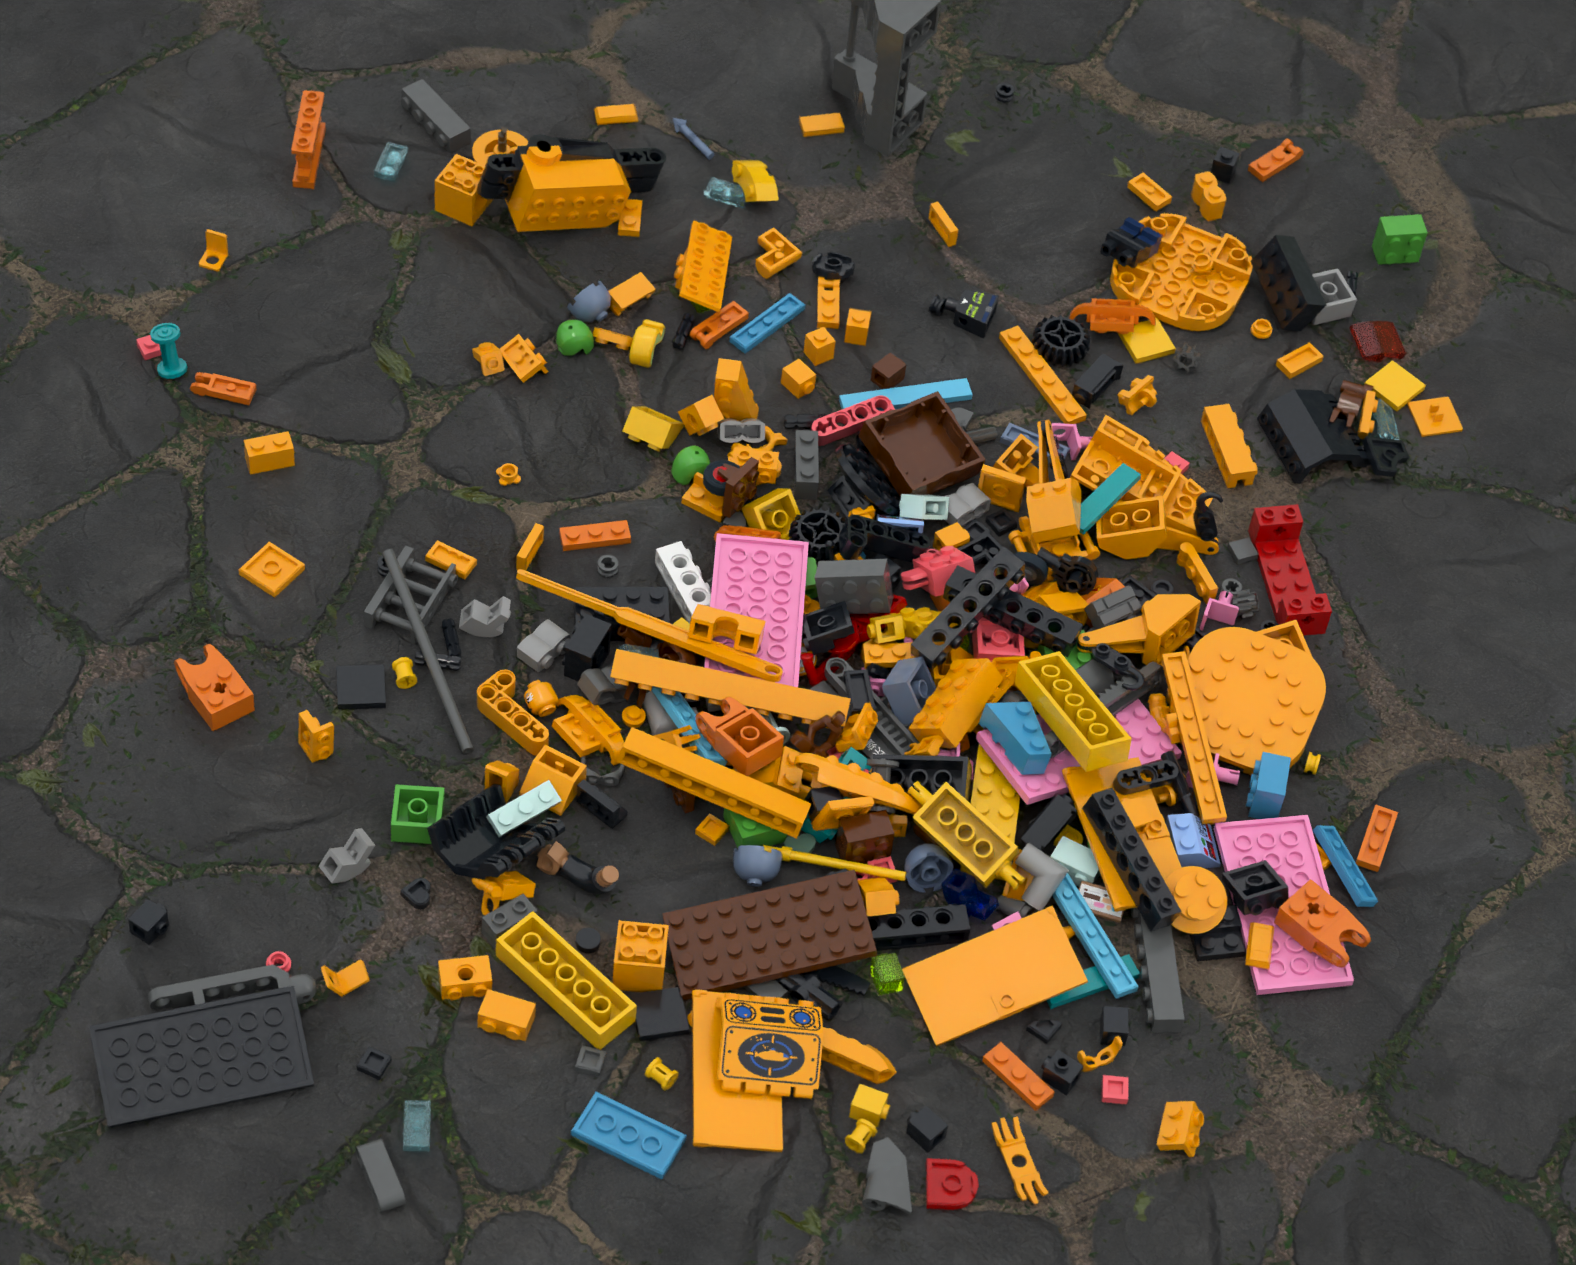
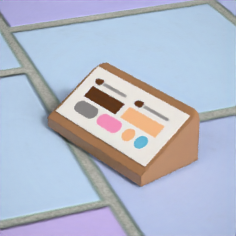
M1081 881L1079 892L1094 916L1120 923L1124 911H1114L1106 887Z

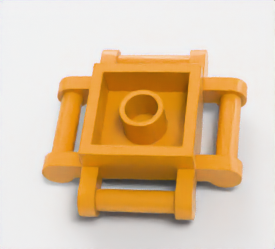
M1027 516L1019 517V525L1022 532L1015 530L1008 535L1010 542L1014 544L1017 552H1029L1037 555L1040 548L1043 547L1058 557L1063 556L1064 553L1071 557L1083 556L1089 560H1094L1100 556V551L1097 546H1094L1088 531L1084 535L1079 534L1086 548L1085 551H1081L1077 535L1035 543L1030 527V519ZM1049 567L1045 582L1054 580V577L1051 576L1053 573L1052 569Z

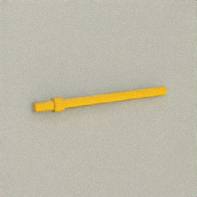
M763 845L764 850L771 853L772 848L780 851L783 854L782 861L790 862L794 860L842 870L846 868L847 871L855 869V872L900 881H905L907 872L794 851L793 848L786 846L778 848Z

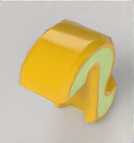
M646 319L642 325L637 327L630 348V363L646 368L651 367L655 346L664 337L665 325L663 323Z

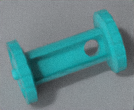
M172 323L159 324L150 331L151 340L160 345L163 360L158 364L157 371L159 376L166 379L178 378L187 371V363L182 358H178L175 341L180 337V329L176 324Z

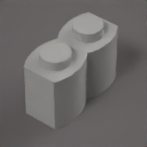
M725 418L717 422L719 425L717 427V437L724 442L735 443L744 440L750 443H757L765 440V423L758 419L747 418L738 421L732 418Z
M973 483L966 486L963 485L956 493L944 496L949 497L948 517L945 521L950 525L958 522L963 528L975 518L978 519L988 512L991 499Z
M547 619L517 646V657L537 672L542 671L544 668L547 669L552 665L555 657L565 653L563 645L566 639L570 638V634Z

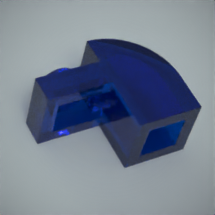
M954 869L941 883L943 895L948 905L965 904L968 918L972 915L985 921L999 906L998 898L978 890L975 876L958 869Z

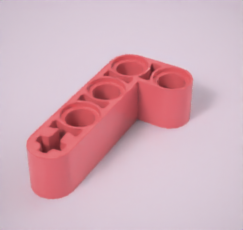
M879 395L815 420L811 431H818V446H824L861 431L865 420L890 410H895L889 398ZM876 408H882L884 411H879ZM856 415H861L864 419H860ZM836 423H842L845 426H838Z

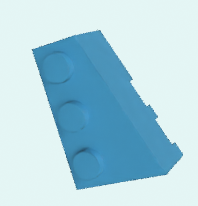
M1031 702L986 703L979 721L982 728L986 727L993 735L992 740L995 743L1001 744L1006 750L1005 755L1022 775L1044 774L1052 753Z

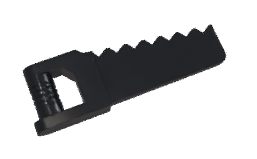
M838 966L803 973L804 975L807 973L812 974L817 979H820L822 983L827 982L828 985L834 984L835 987L847 988L849 992L854 991L856 994L861 993L863 996H865L870 987L868 980Z

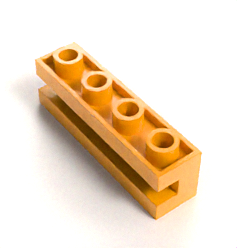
M1230 404L1204 407L1201 424L1226 487H1236L1237 480H1242L1244 486L1253 485L1254 477L1258 472L1257 465L1251 459L1250 447L1245 444L1244 433L1242 429H1239L1236 413L1232 412Z

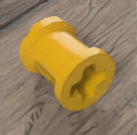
M408 657L398 658L392 663V669L397 675L396 685L401 689L411 688L417 683V676L412 671L413 661Z
M659 1057L655 1058L645 1071V1076L653 1078L661 1084V1088L664 1091L672 1087L679 1075L676 1070L672 1071L662 1064V1060Z
M858 1119L852 1134L846 1136L845 1144L851 1150L863 1153L866 1143L877 1134L876 1127L868 1120Z

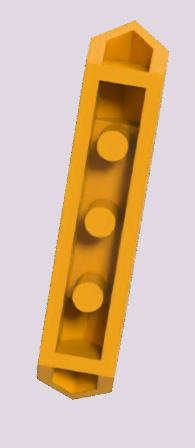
M823 1027L822 1060L875 1084L886 1082L897 1073L889 1059L876 1048L868 1044H860L856 1039L847 1038L831 1028Z

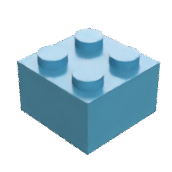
M1262 752L1260 761H1255L1253 774H1251L1249 782L1250 793H1248L1246 807H1250L1248 817L1256 819L1278 818L1286 793L1290 757Z

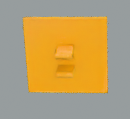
M1449 397L1407 403L1421 437L1463 431Z

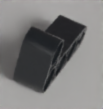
M859 515L849 516L839 534V552L845 560H858L862 551L866 549L913 563L912 560L926 553L931 545L930 539L922 533Z

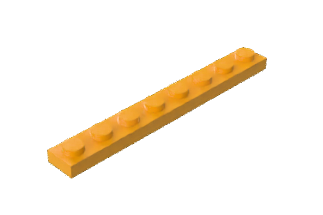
M1183 651L1162 654L1161 662L1174 713L1176 712L1178 716L1177 725L1202 824L1225 822L1227 814L1186 653Z

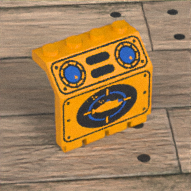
M725 993L724 998L717 997L716 1007L721 1008L722 1016L717 1080H721V1090L740 1092L741 1082H744V1093L765 1094L766 1084H768L769 1095L789 1097L791 1087H794L793 1097L812 1099L813 1089L819 1088L824 1035L821 1007H813V1001L799 1000L798 1005L789 1004V999L774 998V1003L764 1002L763 996L749 995V1000L739 999L740 994Z

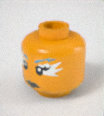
M536 680L527 686L528 690L524 693V699L532 714L545 717L557 709L556 706L559 700L549 682Z

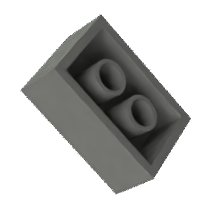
M887 559L818 562L815 583L820 609L845 601L849 614L890 613L894 595Z

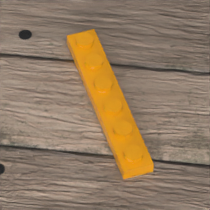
M1015 326L1000 332V341L1064 424H1078L1085 421L1087 414L1044 358L1038 354L1037 349H1034V345L1020 327Z

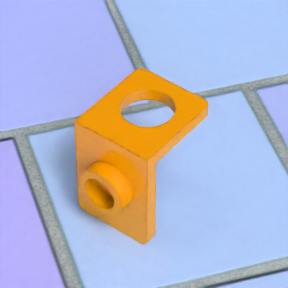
M207 229L205 232L207 249L199 262V266L218 272L228 256L227 235ZM210 257L219 259L216 264H209L206 260Z
M358 960L337 973L325 965L321 967L326 986L341 997L369 981V976L362 960Z

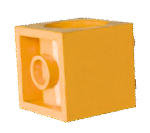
M456 154L435 179V211L473 226L493 201V199L481 197L477 192V186L485 166Z
M630 921L618 922L613 984L619 990L646 992L663 989L669 925Z

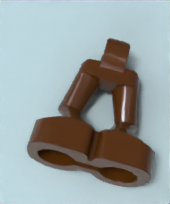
M839 710L832 718L829 715H825L809 725L807 735L797 730L789 740L803 753H812L827 758L829 755L826 751L835 746L844 731L841 725L845 721V715ZM828 727L831 732L827 741L821 746H817L813 742L816 731Z

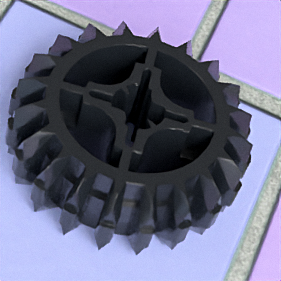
M1061 314L1058 317L1051 315L1049 319L1044 317L1042 322H1038L1035 330H1033L1032 344L1034 349H1037L1038 354L1046 362H1052L1053 366L1056 363L1062 367L1065 364L1072 366L1073 363L1079 364L1080 360L1085 358L1090 349L1091 338L1088 329L1084 328V323H1078L1077 318L1070 319L1069 315L1066 318L1062 317Z
M811 507L809 512L803 509L801 515L797 514L795 521H792L790 524L789 539L809 542L808 557H813L817 564L821 560L830 561L829 551L825 543L828 540L833 541V554L840 553L839 534L846 523L845 517H840L839 512L832 513L831 508L824 511L822 507L819 510Z

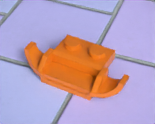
M1092 298L1091 303L1077 305L1071 311L1069 317L1073 320L1079 314H1087L1086 322H1090V330H1094L1097 333L1116 331L1119 334L1134 332V324H1138L1139 316L1147 317L1151 321V325H1156L1154 313L1148 307L1135 304V300Z

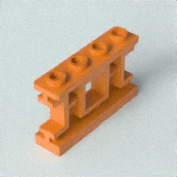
M304 90L302 94L291 153L296 154L297 160L292 181L293 187L314 189L326 131V123L321 122L324 92Z

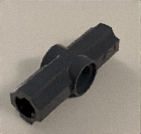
M800 973L775 979L789 992L791 998L797 1004L799 1000L813 1001V1007H821V1015L826 1020H832L841 1008L842 1002L823 989L820 981L812 974L807 973L804 975Z

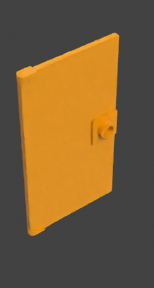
M1139 757L1130 758L1128 761L1087 772L1081 766L1062 769V774L1074 801L1115 912L1136 908L1137 906L1082 809L1092 794L1113 788L1119 800L1140 797L1152 819V823L1139 836L1164 881L1172 872L1182 868L1152 790L1148 789L1123 795L1118 793L1113 786V781L1120 771L1142 766ZM1141 773V778L1148 782L1145 773Z
M1053 906L902 968V974L909 985L936 1047L1088 983Z
M693 990V1146L782 1152V1096L769 1095L768 1084H766L765 1094L744 1093V1082H741L740 1092L721 1090V1080H717L722 1016L721 1008L716 1007L717 997L724 998L725 993ZM740 994L739 999L749 1000V995ZM763 996L764 1002L774 1003V998H778Z

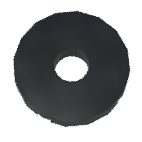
M830 252L825 256H822L823 253H821L812 260L813 272L826 279H845L854 273L855 263L851 262L849 256L842 253Z

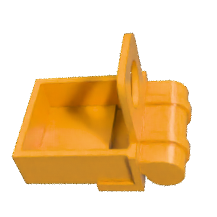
M517 871L505 872L497 878L487 877L484 880L472 878V883L476 888L484 891L481 907L483 915L490 913L487 908L489 899L493 901L494 911L499 908L500 900L515 899L521 894H524L527 898L534 897L536 883Z

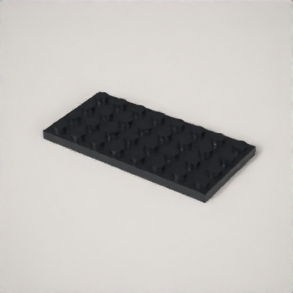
M294 985L89 1026L108 1128L314 1086Z

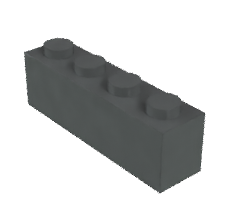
M423 79L402 88L401 104L403 108L408 110L414 119L425 127L428 134H432L441 147L452 153L471 143V128Z

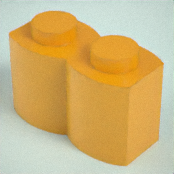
M1211 172L1196 174L1191 192L1193 201L1200 206V213L1207 221L1222 218L1226 202V195L1217 186V179Z

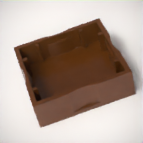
M938 391L912 401L903 408L890 410L865 420L859 433L860 439L900 497L901 494L931 495L974 477L980 473L986 460L970 436L960 427L954 413Z

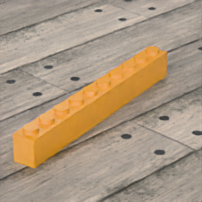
M616 649L610 676L615 679L614 683L628 686L629 682L638 684L639 689L652 691V687L661 688V693L675 696L676 692L685 694L684 698L698 701L699 697L708 698V703L719 706L722 704V699L732 697L745 707L755 708V711L761 715L769 716V712L779 713L778 718L792 721L793 717L802 718L801 723L809 725L825 715H829L832 718L839 710L845 715V721L841 725V727H845L850 698L619 649Z

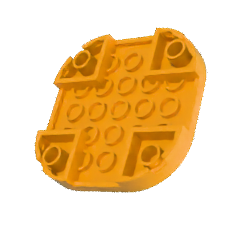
M1160 214V217L1151 219L1148 216L1140 220L1139 222L1145 225L1144 228L1149 227L1163 235L1159 250L1152 257L1142 263H1138L1134 269L1128 265L1123 267L1118 264L1116 258L1114 259L1110 284L1116 297L1119 300H1135V304L1148 307L1158 320L1181 329L1205 331L1224 324L1232 315L1249 284L1253 265L1251 263L1252 257L1248 256L1245 251L1246 246L1228 233H1225L1222 238L1186 224L1187 217L1176 214ZM1206 253L1213 259L1214 265L1210 271L1197 273L1193 270L1192 262L1197 254Z
M1221 628L1201 638L1193 647L1187 661L1211 756L1215 758V754H1219V760L1244 769L1243 773L1248 775L1253 774L1255 761H1260L1262 752L1290 757V767H1292L1302 756L1317 717L1323 707L1326 683L1318 663L1309 654L1297 647L1245 628ZM1172 701L1170 702L1169 714L1174 713Z

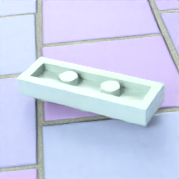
M548 780L488 814L487 819L498 837H501L559 804L562 800Z

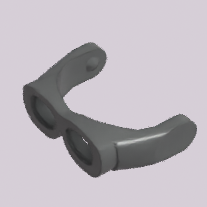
M586 756L582 757L581 763H586ZM620 764L618 770L604 776H600L587 768L586 781L593 785L617 786L624 773L625 765Z

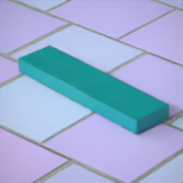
M1122 463L1081 503L1080 533L1084 535L1141 479V474Z
M1130 955L1122 956L1121 959L1134 980L1138 979L1140 972ZM1096 966L1083 970L1088 983L1046 1000L1049 1007L1052 1009L1109 989Z

